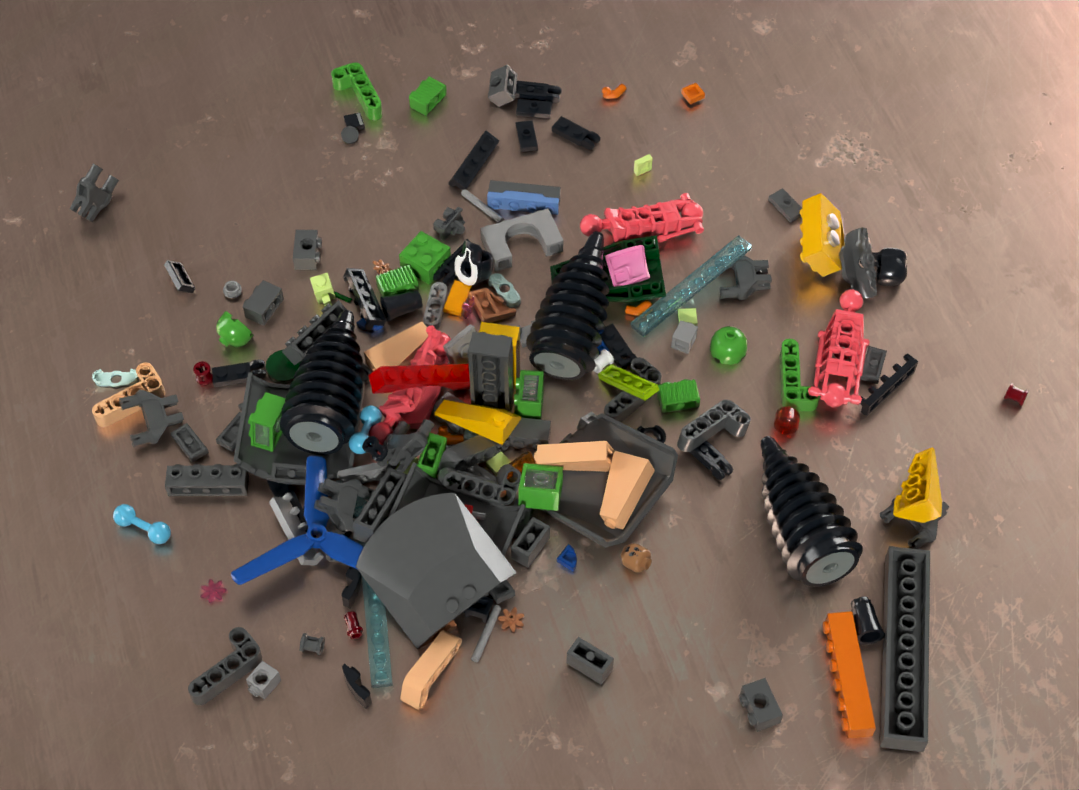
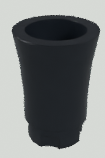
M417 290L380 297L381 308L388 322L423 307L421 295Z
M865 596L852 600L851 611L859 644L868 645L881 641L885 633L878 621L871 600Z

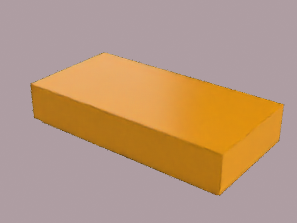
M454 280L443 312L461 317L469 298V292L472 290V285L468 286L461 281Z

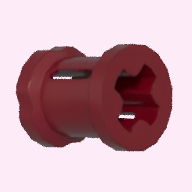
M201 361L194 365L193 371L196 375V382L201 386L209 385L213 381L209 363Z
M1011 383L1004 399H1011L1022 406L1029 390L1024 391Z

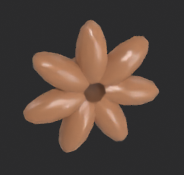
M381 259L378 262L373 261L375 265L373 269L377 270L379 275L392 270L389 268L390 264H384Z
M516 607L511 610V613L507 609H503L505 616L498 617L499 621L504 622L502 629H506L510 625L511 631L514 632L516 629L515 625L519 627L524 626L520 621L524 614H517Z

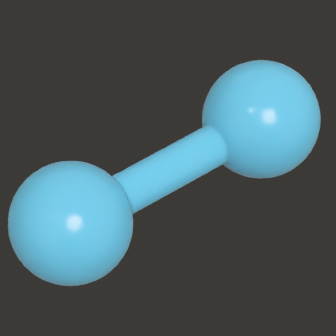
M370 405L362 409L360 413V419L363 423L361 432L353 434L349 439V447L356 454L366 453L362 445L369 437V430L373 425L382 420V413L376 406Z
M119 505L113 512V519L117 525L127 527L133 524L147 531L149 539L155 544H163L171 536V529L166 523L155 522L150 524L136 517V512L130 505Z

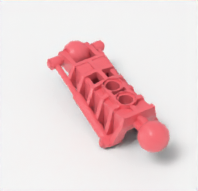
M683 193L680 199L664 203L658 202L656 205L651 206L644 205L639 208L633 206L631 209H623V207L618 209L606 208L604 211L605 219L589 214L584 216L580 222V230L584 235L589 237L595 231L601 232L602 229H608L612 233L614 243L657 235V241L660 243L667 241L669 238L693 231L696 234H701L704 231L702 226L703 208L698 203H695L694 200H691L688 193Z
M848 289L842 293L839 301L840 307L843 310L836 309L825 331L820 330L818 332L820 340L815 363L816 372L814 384L809 388L808 393L810 396H820V400L825 401L830 407H840L843 404L847 405L848 402L859 405L862 400L858 392L860 378L863 375L866 348L869 346L870 341L869 339H864V314L855 313L862 307L863 297L859 291L854 289ZM829 374L847 377L845 388L837 383L827 386ZM819 381L823 383L822 389L818 387ZM854 387V393L849 395L850 388Z
M430 325L426 328L428 337L421 348L416 351L414 359L410 361L411 365H442L449 363L443 346L451 338L444 332L436 330L433 325ZM442 386L414 387L390 394L386 403L379 407L385 419L383 422H379L370 428L369 437L375 436L378 438L379 443L383 445L387 435L393 433L392 426L397 427L399 421L408 423L410 425L409 429H419L424 419H430L433 406Z

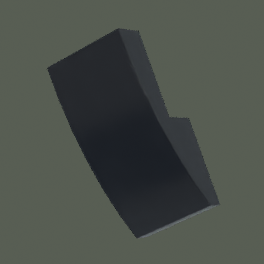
M349 567L346 572L347 586L341 594L343 606L351 609L358 596L362 581L361 573L353 567Z
M344 663L342 670L346 684L355 699L367 709L372 703L371 693L362 685L360 672L352 666L350 668Z

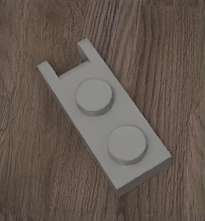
M378 462L340 470L337 473V477L340 480L336 482L342 484L352 479L360 480L362 485L371 481H380L381 477L386 474L385 469L388 463L385 466H379Z

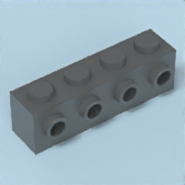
M339 300L332 306L328 303L321 310L322 315H315L309 321L311 323L309 327L303 326L297 332L299 336L296 339L291 337L285 343L287 347L282 352L294 366L305 357L306 352L313 346L314 342L323 336L325 331L331 329L339 314L343 310H347Z
M176 464L174 466H167L165 489L168 496H247L249 473L238 464H215L208 466L201 464L193 466Z
M389 468L386 474L381 477L377 488L371 493L367 504H364L359 517L353 522L354 539L367 543L375 530L389 517L407 474L399 473L397 470Z

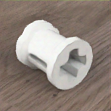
M603 349L601 354L594 359L596 367L593 371L599 373L608 364L614 363L613 356L606 349Z

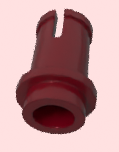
M355 611L347 612L346 615L344 614L348 628L347 635L351 639H358L362 636L363 628L359 625L357 613Z

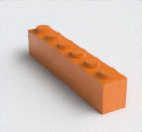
M852 611L827 613L826 620L823 621L822 626L824 634H827L828 637L826 641L827 652L831 653L832 657L830 659L831 672L835 673L836 678L833 684L835 692L838 691L839 694L837 706L843 715V718H841L842 730L846 731L847 739L872 737L876 727Z

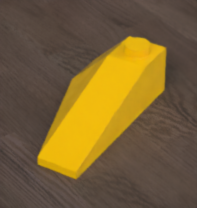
M443 400L434 412L435 416L501 445L504 444L521 420V416L505 409Z
M931 447L915 454L908 469V479L902 482L901 487L903 490L894 500L893 515L895 517L921 523L941 517L942 497L935 449Z

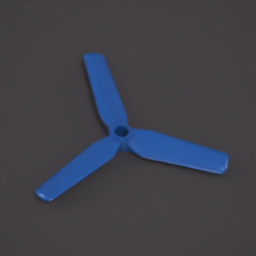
M315 455L307 457L304 517L308 526L306 534L291 538L232 571L231 577L236 584L242 585L304 555L311 548H320L330 558L357 569L356 565L364 546L344 535L328 532L326 526L329 515L314 508L315 501L320 500L322 495L328 497V495L318 491L319 483H324V480L327 478L325 458ZM319 535V536H321V537H319V538H314L313 536Z

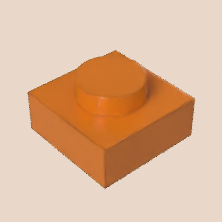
M697 83L686 86L681 90V94L689 104L705 98V93Z

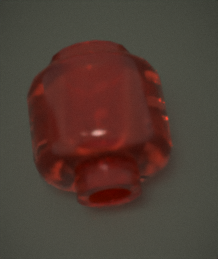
M790 406L779 408L774 418V428L776 431L784 435H790L798 430L800 423L799 412Z

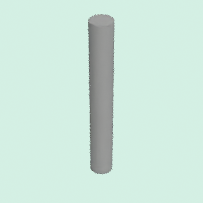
M466 189L462 191V196L496 222L504 221L502 216Z
M494 605L473 652L471 660L474 662H479L502 609L498 605Z

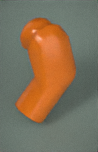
M620 84L615 90H611L610 87H604L601 92L603 93L602 96L606 99H617L627 88L624 84Z
M645 300L636 307L627 305L625 314L643 317L652 310V303L649 300Z
M440 426L438 428L437 435L446 437L447 445H456L464 441L463 434L452 435L448 432L447 426Z

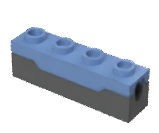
M490 180L487 205L493 209L530 213L549 209L551 214L558 215L561 187Z

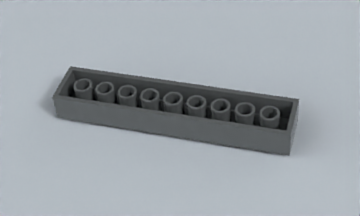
M889 546L885 556L883 618L885 636L883 638L880 730V747L924 752L928 744L929 550Z

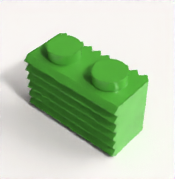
M430 76L426 81L423 80L418 89L412 91L409 95L411 109L413 108L426 116L447 95L446 85Z
M409 264L376 276L377 287L381 296H392L419 290L418 280Z
M684 379L677 383L664 382L658 385L657 397L661 413L698 408L700 406V395L694 379Z
M430 433L427 438L428 444L420 454L417 466L432 478H436L442 454L446 450L447 438Z

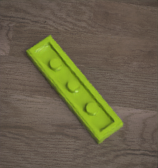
M613 364L598 373L600 380L644 401L659 391L657 384Z

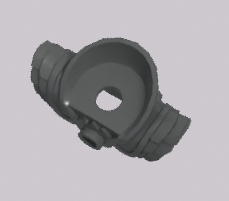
M862 227L846 234L844 246L839 252V259L842 265L843 279L851 285L852 289L859 291L863 298H872L877 295L876 272L874 269L875 259L871 251L872 246L869 243L870 239L867 228Z

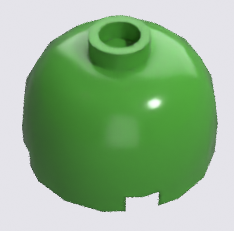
M225 311L216 325V331L220 336L219 341L226 347L228 345L233 347L246 345L253 338L254 334L238 319H232V315Z
M726 326L720 328L711 338L710 352L714 359L716 357L723 364L739 363L747 354V338L736 327Z

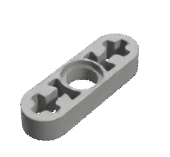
M436 282L431 286L423 318L426 327L433 325L436 330L441 325L443 308L448 295L447 286L442 282ZM438 290H442L440 291L439 297H437ZM438 303L441 306L438 309H433L431 305ZM432 315H434L435 321H433V323H429L431 322Z

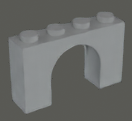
M549 209L539 210L480 228L481 241L485 250L491 253L493 257L495 272L512 267V254L508 248L507 241L518 234H528L537 238L546 257L563 252L564 240Z

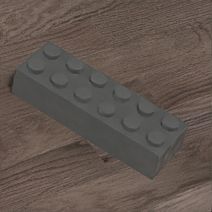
M472 332L468 349L471 404L501 408L512 412L514 403L512 337L492 335L485 332Z

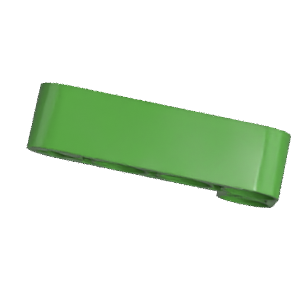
M355 62L333 69L331 72L333 88L341 91L352 87L367 117L370 120H379L382 117L381 100L362 65Z
M786 339L782 342L780 351L782 406L789 411H814L818 406L820 396H810L808 390L811 386H801L799 344L794 339Z

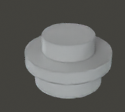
M228 281L223 288V293L228 298H236L242 292L241 285L236 281Z

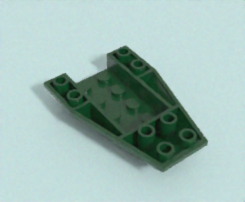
M657 235L623 240L603 247V261L606 263L603 270L608 274V280L605 283L610 290L609 294L606 295L609 302H634L666 297ZM643 245L650 278L636 284L614 287L605 255ZM569 260L550 267L551 280L560 274V269L568 264Z

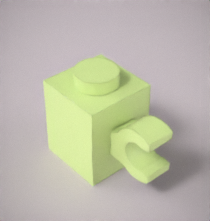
M328 272L311 277V284L318 304L323 303L326 306L329 303L332 306L331 300L336 299Z

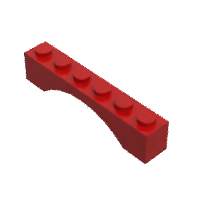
M469 364L380 366L368 375L373 394L391 393L422 386H443L452 390L470 389Z

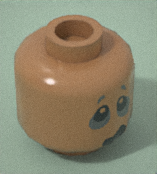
M632 543L625 546L622 550V564L635 573H641L651 566V552L647 548L637 543Z

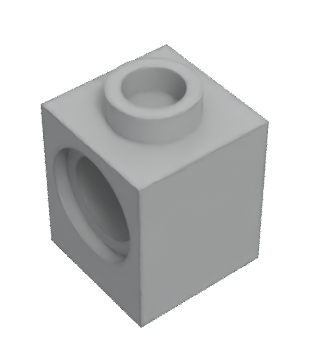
M680 320L672 336L671 348L689 354L697 338L698 326Z
M262 660L246 679L249 687L248 691L255 697L261 696L263 699H266L281 681L279 672ZM262 679L267 680L263 684H258V682Z

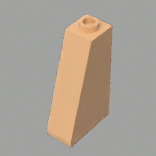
M420 322L364 351L365 363L372 372L380 366L411 365L410 361L414 359L416 351L421 348L428 337L426 325Z
M607 441L537 445L534 460L538 465L563 467V470L609 472L615 451Z
M618 451L614 452L600 510V516L607 527L624 529L655 471L649 459Z

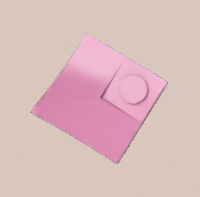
M643 245L605 255L614 287L636 284L650 278Z

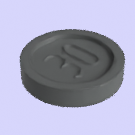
M347 126L341 132L342 140L348 144L355 143L359 136L357 129L353 126Z

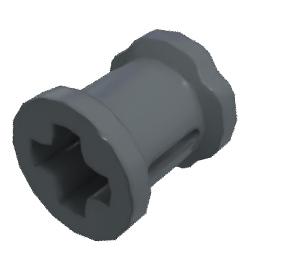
M303 633L299 650L302 652L305 650L316 652L317 655H321L324 650L325 637L316 638Z

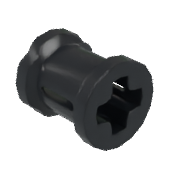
M375 436L368 437L362 445L363 450L370 453L376 462L382 461L387 456L388 448L381 445Z

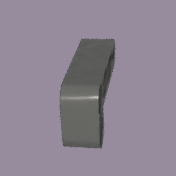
M637 357L631 361L630 373L661 385L662 375L660 371L647 360ZM622 391L606 404L604 414L619 422H623L646 401Z
M722 400L682 428L677 446L684 452H690L723 428L736 437H742L747 432L751 418L731 400Z
M477 435L451 446L442 454L437 474L445 467L465 472L467 468L484 462L499 452L504 453L510 445V440L507 439L501 445L481 435ZM451 476V478H448V477H447V479H446V480L452 479V480L456 481V479H455L454 477H452V476Z
M506 464L500 468L495 481L445 467L438 473V479L450 490L508 505L515 499L521 480V473L514 466ZM513 471V476L507 479L508 473ZM451 476H452V477H454V478L456 479V481H454V480H452V479H448V480H446V479H447V477H448V478H451ZM471 480L470 485L464 487L465 482ZM489 485V489L486 492H482L483 487ZM504 490H507L506 495L504 497H500V494Z
M236 627L229 633V640L234 652L189 684L188 691L196 705L208 703L262 662L259 645L244 628ZM238 638H244L240 642H235ZM253 652L256 653V654H255L254 656H252V657H248V656H247V655L250 654V653H253ZM233 665H239L236 669H230ZM215 678H221L218 682H213Z

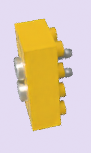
M819 193L802 201V209H800L802 223L800 224V229L803 237L800 238V243L803 247V252L800 253V257L804 263L807 262L813 272L817 271L824 277L842 270L839 252L845 242L840 211L822 193Z

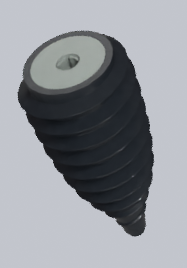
M593 232L584 247L579 250L578 255L573 256L569 263L560 269V274L554 277L552 286L547 289L546 297L541 301L540 310L535 315V322L531 325V333L527 336L526 345L531 352L529 356L531 364L537 370L544 371V374L563 380H576L583 377L585 373L593 371L596 367L594 359L599 355L597 347L602 344L600 334L605 331L603 323L607 319L605 308L609 306L606 295L610 291L605 283L608 280V274L603 270V267L606 266V263L603 261L604 237L600 232Z
M343 310L336 322L332 324L331 329L325 331L323 336L319 337L313 346L308 349L305 357L300 362L299 369L294 375V380L286 395V403L282 407V417L279 422L282 433L293 446L307 453L316 455L333 454L339 451L343 444L348 443L350 437L355 434L354 428L357 425V415L360 411L358 402L362 399L359 389L363 388L362 378L364 372L362 368L363 359L359 353L360 346L356 342L357 336L354 333V315L350 310Z
M771 436L762 438L760 446L762 457L764 458L763 470L765 471L762 476V483L764 485L762 496L765 500L764 509L768 514L767 520L772 527L771 532L776 540V546L781 552L783 562L787 565L788 574L810 587L829 585L844 578L857 566L863 552V546L856 542L858 533L855 529L851 528L850 519L844 516V509L836 504V497L828 493V486L820 482L818 474L809 472L808 465L797 463V458L789 456L787 451L782 449Z

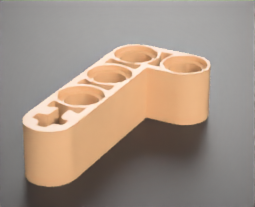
M144 362L137 366L138 383L94 405L92 413L98 426L107 427L141 410L139 406L121 410L119 398L135 395L138 390L150 392L160 398L164 397L165 390L161 378L150 363Z
M442 630L406 675L402 685L400 700L421 710L427 701L429 688L458 652L462 639Z

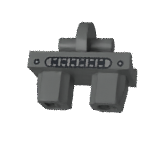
M447 207L443 213V218L446 221L437 219L433 223V228L440 233L441 240L445 241L450 234H463L465 232V221L461 216L462 208L457 207L454 210Z

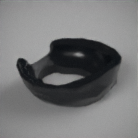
M658 425L643 428L642 426L637 428V431L644 434L653 433L657 440L662 443L666 441V433Z

